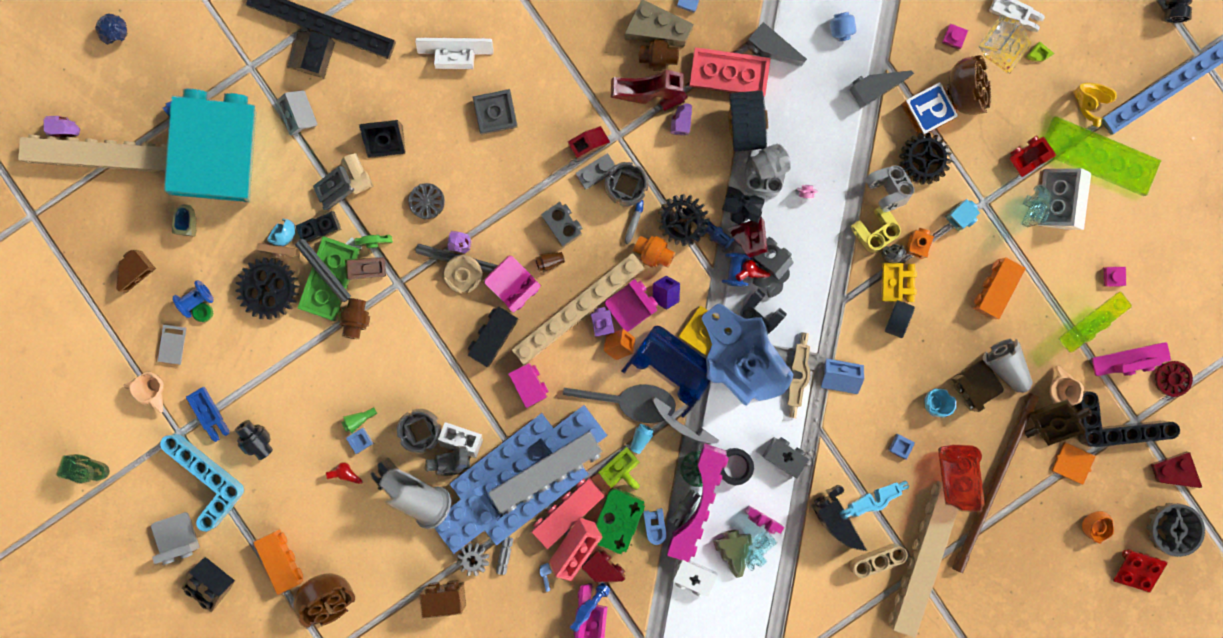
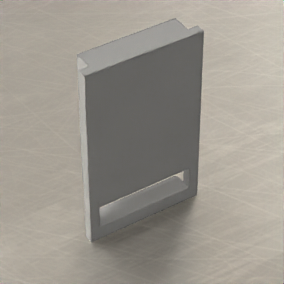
M163 325L158 362L181 365L187 328ZM165 328L184 330L183 335L165 333Z

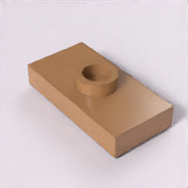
M257 243L256 250L272 253V257L283 259L284 255L300 258V251L298 249Z

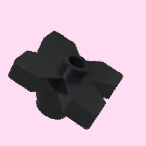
M729 186L722 210L729 212L730 220L736 224L744 223L747 220L758 223L762 215L761 210L765 199L756 195H744L741 190Z

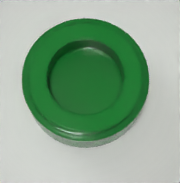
M200 303L192 310L193 318L199 322L209 321L213 317L212 307L207 303Z

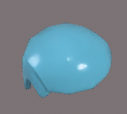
M282 219L284 224H276L267 241L276 246L288 245L295 235V225L292 221Z
M935 388L929 391L924 398L926 411L934 417H947L953 414L956 409V398L951 396L945 389Z

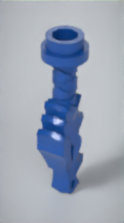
M601 583L595 588L596 594L592 600H588L579 608L575 622L570 626L573 632H577L580 626L589 619L591 611L596 608L601 598L609 595L610 588L606 584Z

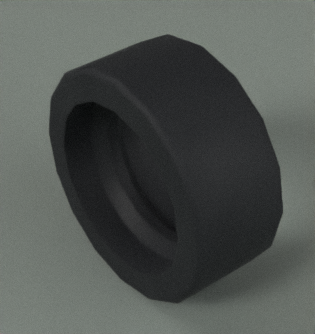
M739 448L727 449L726 457L741 456L745 460L747 468L746 472L739 478L728 476L724 468H722L720 473L722 479L734 486L748 482L754 472V462L751 456Z

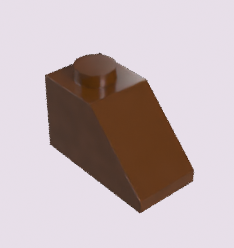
M139 250L126 252L123 255L124 258L119 262L116 287L118 292H129L156 269L146 255Z

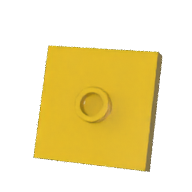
M700 305L678 337L705 356H708L712 343L702 321V316L708 310ZM729 327L725 328L727 332L731 329Z

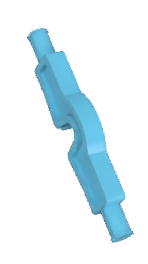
M903 481L900 484L896 482L875 489L876 501L871 494L863 495L856 501L848 504V508L840 512L841 517L846 519L851 515L856 517L866 512L884 509L890 500L901 496V491L909 488V485H906L908 482Z

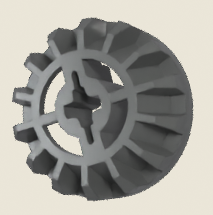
M1166 503L1165 506H1158L1155 514H1150L1151 523L1147 525V529L1150 531L1148 538L1154 543L1156 549L1171 556L1183 557L1194 553L1201 546L1205 537V525L1202 517L1195 509L1180 503ZM1167 515V519L1163 521L1162 525H1158L1160 519ZM1158 529H1161L1166 535V540L1159 535Z

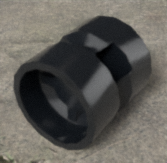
M1165 0V5L1168 8L1165 9L1164 21L1168 23H1182L1191 20L1192 7L1189 5L1192 4V0Z

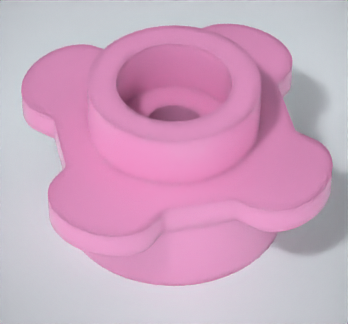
M802 185V188H797L799 190V197L814 198L815 193L818 192L816 189H813L812 185Z

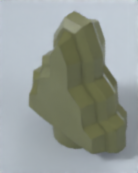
M739 530L723 532L724 537L713 541L715 549L721 553L722 559L728 562L729 569L736 578L743 577L746 568L745 558L749 555V546L752 545L751 534H739Z

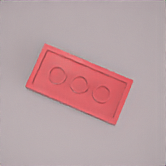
M695 47L689 87L731 93L762 90L765 97L771 58Z

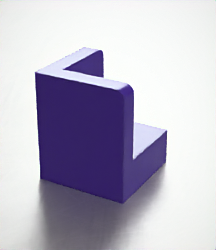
M664 276L654 282L653 298L657 304L666 310L680 301V283L668 276Z

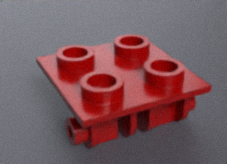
M1131 549L1123 550L1122 557L1125 558V561L1113 581L1150 593L1168 562L1157 557H1150L1141 552H1134Z

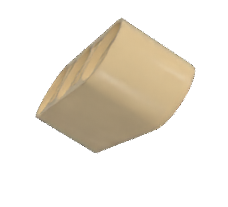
M893 543L855 557L850 563V569L858 577L866 578L904 563L908 555L903 547ZM899 549L900 555L897 558H893V552ZM878 556H882V562L879 565H875V559ZM864 563V569L858 572L856 569L858 564Z

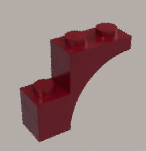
M665 70L657 75L645 78L613 77L611 79V98L640 104L648 103L655 96L673 100L683 92V73Z

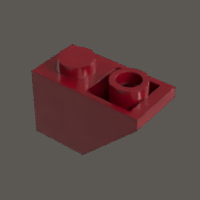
M599 126L569 140L568 146L579 162L611 142L603 128Z
M597 549L582 565V569L595 582H623L625 580V570L618 563L615 565L610 560L611 556L605 550L601 552Z

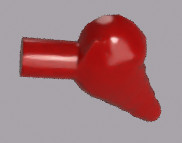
M747 260L743 263V271L736 274V279L741 281L746 277L766 278L770 277V273L757 266L753 260Z
M346 462L339 463L336 470L326 472L327 480L338 477L340 480L356 484L363 483L362 479L351 470L350 465Z

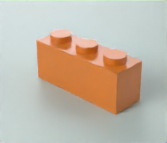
M1006 257L996 260L992 265L991 270L993 271L990 277L988 276L983 283L984 289L982 293H979L974 300L975 306L973 309L993 320L1000 319L1026 268Z
M280 529L253 542L277 595L303 582V572L299 567L297 568L295 555L292 550H289L286 544L287 537L283 532L281 533Z

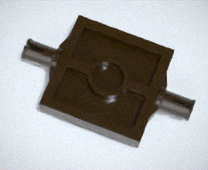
M1066 399L1031 412L1030 417L1035 427L1024 432L1027 438L1035 435L1041 436L1049 446L1086 433L1081 419L1092 415L1089 407L1077 412L1069 400Z

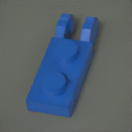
M205 387L186 396L202 427L208 432L214 442L219 440V435L212 426L217 424L223 435L227 436L230 434L229 428L223 421L224 419Z

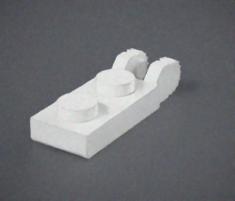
M993 0L989 12L1021 27H1025V29L1032 32H1038L1040 27L1029 21V17L1039 22H1042L1045 18V15L1018 0Z

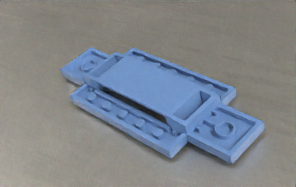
M585 405L554 428L543 413H541L450 483L461 500L450 507L447 517L434 529L453 553H456L484 530L497 546L588 476L589 473L584 467L575 473L572 470L566 474L567 478L559 483L556 480L550 483V488L542 493L537 491L532 494L533 498L526 503L520 501L519 504H515L517 508L509 513H506V511L499 512L489 492L588 431L592 432L598 443L608 435Z

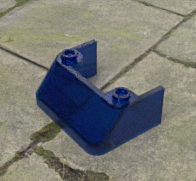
M654 326L621 371L625 373L631 364L638 369H646L651 365L679 386L677 395L680 401L687 405L681 414L683 418L700 400L710 383L706 376V359L661 326Z

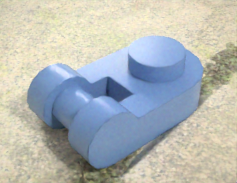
M660 508L653 512H649V510L643 511L648 540L654 545L662 544L666 539L663 509ZM658 519L659 524L651 525V520Z

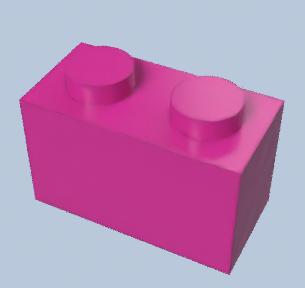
M531 363L509 373L526 408L547 398L546 393L549 392L544 382L541 383L538 378L540 373L536 365L532 366Z

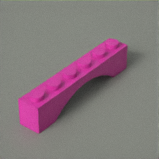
M703 443L698 458V468L703 482L701 499L690 519L680 528L673 531L667 548V556L690 562L691 557H695L698 546H695L697 539L701 540L704 531L701 528L702 524L707 522L709 518V504L714 503L716 493H714L715 487L720 486L722 480L721 470L726 468L729 457H726V450Z

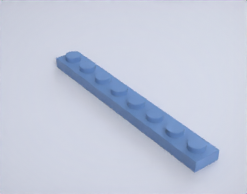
M1223 40L1103 117L1101 121L1110 135L1115 134L1223 63Z

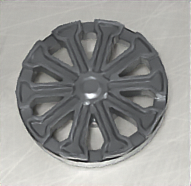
M430 183L416 186L411 191L408 200L411 211L422 219L437 217L445 206L443 192L437 186ZM426 187H430V190H429L428 194H427ZM422 188L423 195L418 191V189ZM436 189L437 193L432 195L433 191ZM417 194L420 198H414L413 196ZM412 202H419L418 204H416V205H414V206H413V204H412ZM439 204L440 208H436L434 205ZM421 207L420 211L417 213L416 209ZM431 208L435 211L433 215L431 214ZM425 209H426V211H427V215H426V216L423 215Z

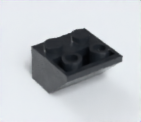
M204 557L188 573L182 589L188 597H193L197 600L203 609H208L212 612L232 588L235 580L208 558Z

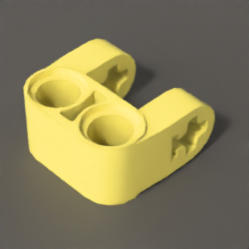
M880 206L874 209V213L883 227L870 234L859 220L850 226L856 238L870 253L878 252L893 242L901 233V228L891 212H883ZM887 228L894 230L895 235L893 237L887 235ZM876 239L879 242V246L873 247L870 244V240Z

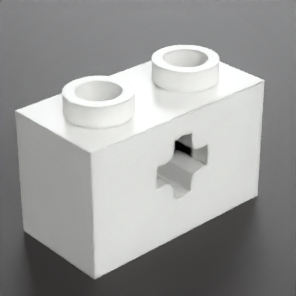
M445 422L438 442L441 447L453 451L457 446H466L468 456L476 458L483 439L481 434Z
M680 560L672 579L675 585L685 590L687 587L693 590L692 593L699 597L704 595L709 597L718 574L691 560L690 562ZM697 575L698 580L692 582L690 576L694 577Z

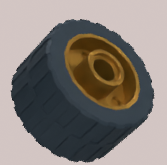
M763 91L730 93L728 122L734 151L766 148L768 113L765 110Z

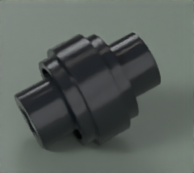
M246 420L236 427L235 432L239 435L237 440L238 447L244 454L249 456L255 455L258 460H262L271 454L273 449L268 444L271 438L264 426L259 424L253 425L250 420Z

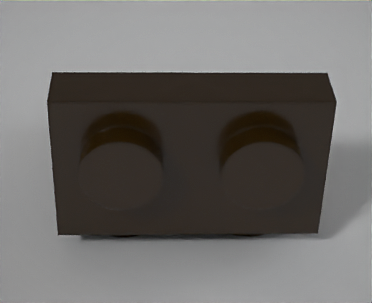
M983 360L978 361L952 378L956 391L965 399L964 403L970 411L980 412L984 410L985 403L1004 391L1003 386L992 369Z

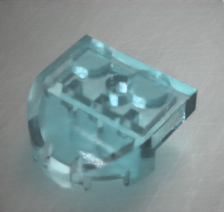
M1040 184L1034 187V191H1036L1034 195H1028L1023 202L1029 209L1021 224L1027 228L1044 223L1049 216L1048 210L1052 204V195L1046 187Z
M767 531L765 533L760 532L754 538L755 541L752 545L749 546L746 566L750 571L755 569V565L762 567L766 564L767 560L763 555L777 544Z

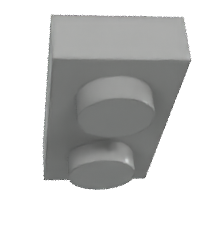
M607 153L576 172V175L585 190L608 177V172L615 166V163Z

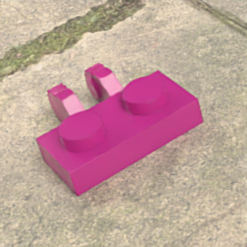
M750 505L745 511L749 515V520L756 523L759 527L763 524L766 525L764 528L769 533L774 534L778 532L781 534L785 528L782 524Z

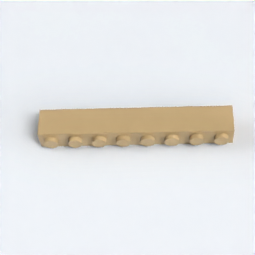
M28 135V138L20 137L18 160L34 164L166 173L168 144H162V147H155L153 143H143L140 146L136 145L135 142L124 141L123 144H117V141L105 140L104 143H98V140L85 139V142L79 141L78 138L72 137L60 140V137L47 136V139H41V136Z
M632 253L514 347L512 351L523 365H526L645 269L644 266Z
M937 481L932 487V498L930 503L928 502L926 505V516L924 521L920 523V534L918 539L914 541V552L912 557L908 559V570L906 576L902 577L900 584L902 588L900 594L896 595L894 602L896 606L888 619L889 626L896 632L914 638L917 636L965 491L963 489Z

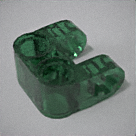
M72 454L62 456L56 476L82 484L91 480H104L108 477L110 470L102 462L84 455ZM99 469L102 474L98 475V472H94V470Z

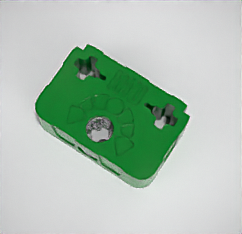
M616 487L609 490L596 521V526L602 536L597 544L598 546L618 554L627 552L640 517L645 509L644 500L641 497ZM635 502H637V506L639 507V509L635 508L631 514L630 504L633 505ZM612 513L614 519L607 521L604 515ZM623 535L624 544L617 546L615 540L618 541Z

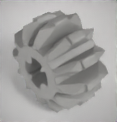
M468 543L467 548L462 547V553L457 554V557L461 559L457 562V565H463L460 570L461 572H464L465 569L468 570L467 576H470L472 571L475 576H478L479 571L485 572L484 566L489 565V562L485 560L489 558V554H483L486 550L485 547L481 550L478 549L479 543H476L474 548L471 543ZM472 556H475V563H471L470 558Z

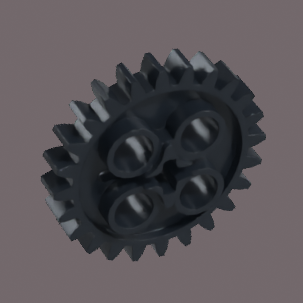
M263 257L262 262L259 259H255L256 265L249 262L250 269L242 268L245 274H238L242 281L236 282L237 285H240V288L236 289L235 292L241 293L237 300H243L240 306H247L245 312H252L253 317H257L259 314V319H264L266 316L268 320H272L273 315L275 318H280L279 312L286 315L285 308L292 310L293 308L290 303H297L293 296L299 295V293L294 292L295 289L300 287L299 285H294V282L298 280V278L292 277L295 271H288L290 266L286 264L282 267L283 261L279 260L276 263L275 258H271L269 261L268 258ZM265 271L267 276L266 279L262 281L260 279L261 272ZM282 279L284 286L278 289L277 282ZM265 286H268V288H270L269 292H267ZM256 288L258 295L256 298H253L251 293ZM273 296L275 304L271 307L268 301Z

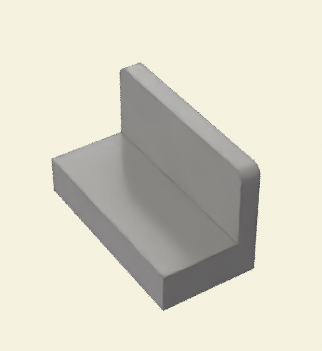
M305 91L287 92L276 100L290 136L297 135L303 129L313 128L318 125Z

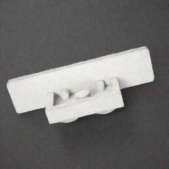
M416 38L415 40L418 54H435V69H473L475 54L492 55L494 51L492 39Z

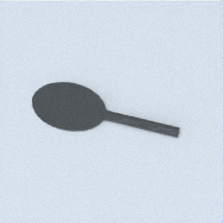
M641 384L631 386L624 390L620 396L564 388L563 395L619 403L621 410L628 417L643 423L665 421L652 401L654 396L671 407L668 413L669 416H672L676 409L674 398L664 389L654 385Z

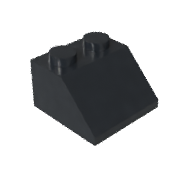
M298 31L287 68L325 78L335 42L331 37L312 31Z

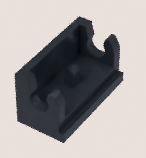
M387 458L377 465L379 468L378 473L381 477H377L374 472H371V477L379 486L382 477L388 471L398 468Z

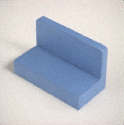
M826 358L821 388L858 394L864 381V365Z

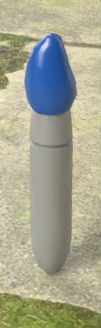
M643 200L635 205V212L625 236L626 244H629L634 236L640 215L643 212Z

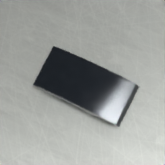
M335 211L328 212L315 219L311 218L296 225L300 239H304L306 242L341 230Z

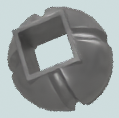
M622 162L609 170V177L605 178V190L608 197L614 203L620 202L621 206H632L639 203L645 197L644 192L648 191L649 181L647 174L639 165L634 166L632 162ZM621 175L638 181L632 197L615 190Z
M414 409L412 413H405L397 425V437L401 438L400 444L406 450L413 453H424L427 448L430 450L434 448L438 443L441 433V424L437 423L438 418L432 412L425 409ZM424 418L432 436L417 442L410 424Z

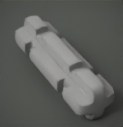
M507 537L502 541L503 547L500 550L499 564L496 569L497 574L505 575L507 573V565L511 554L510 547L513 544V538Z

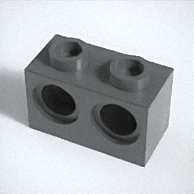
M558 202L542 213L541 216L564 248L582 235L580 230L583 228L577 219L575 221L572 220L570 217L572 212L569 207ZM556 211L563 213V218L559 221L553 219V214ZM566 227L574 229L572 236L567 237L563 234Z

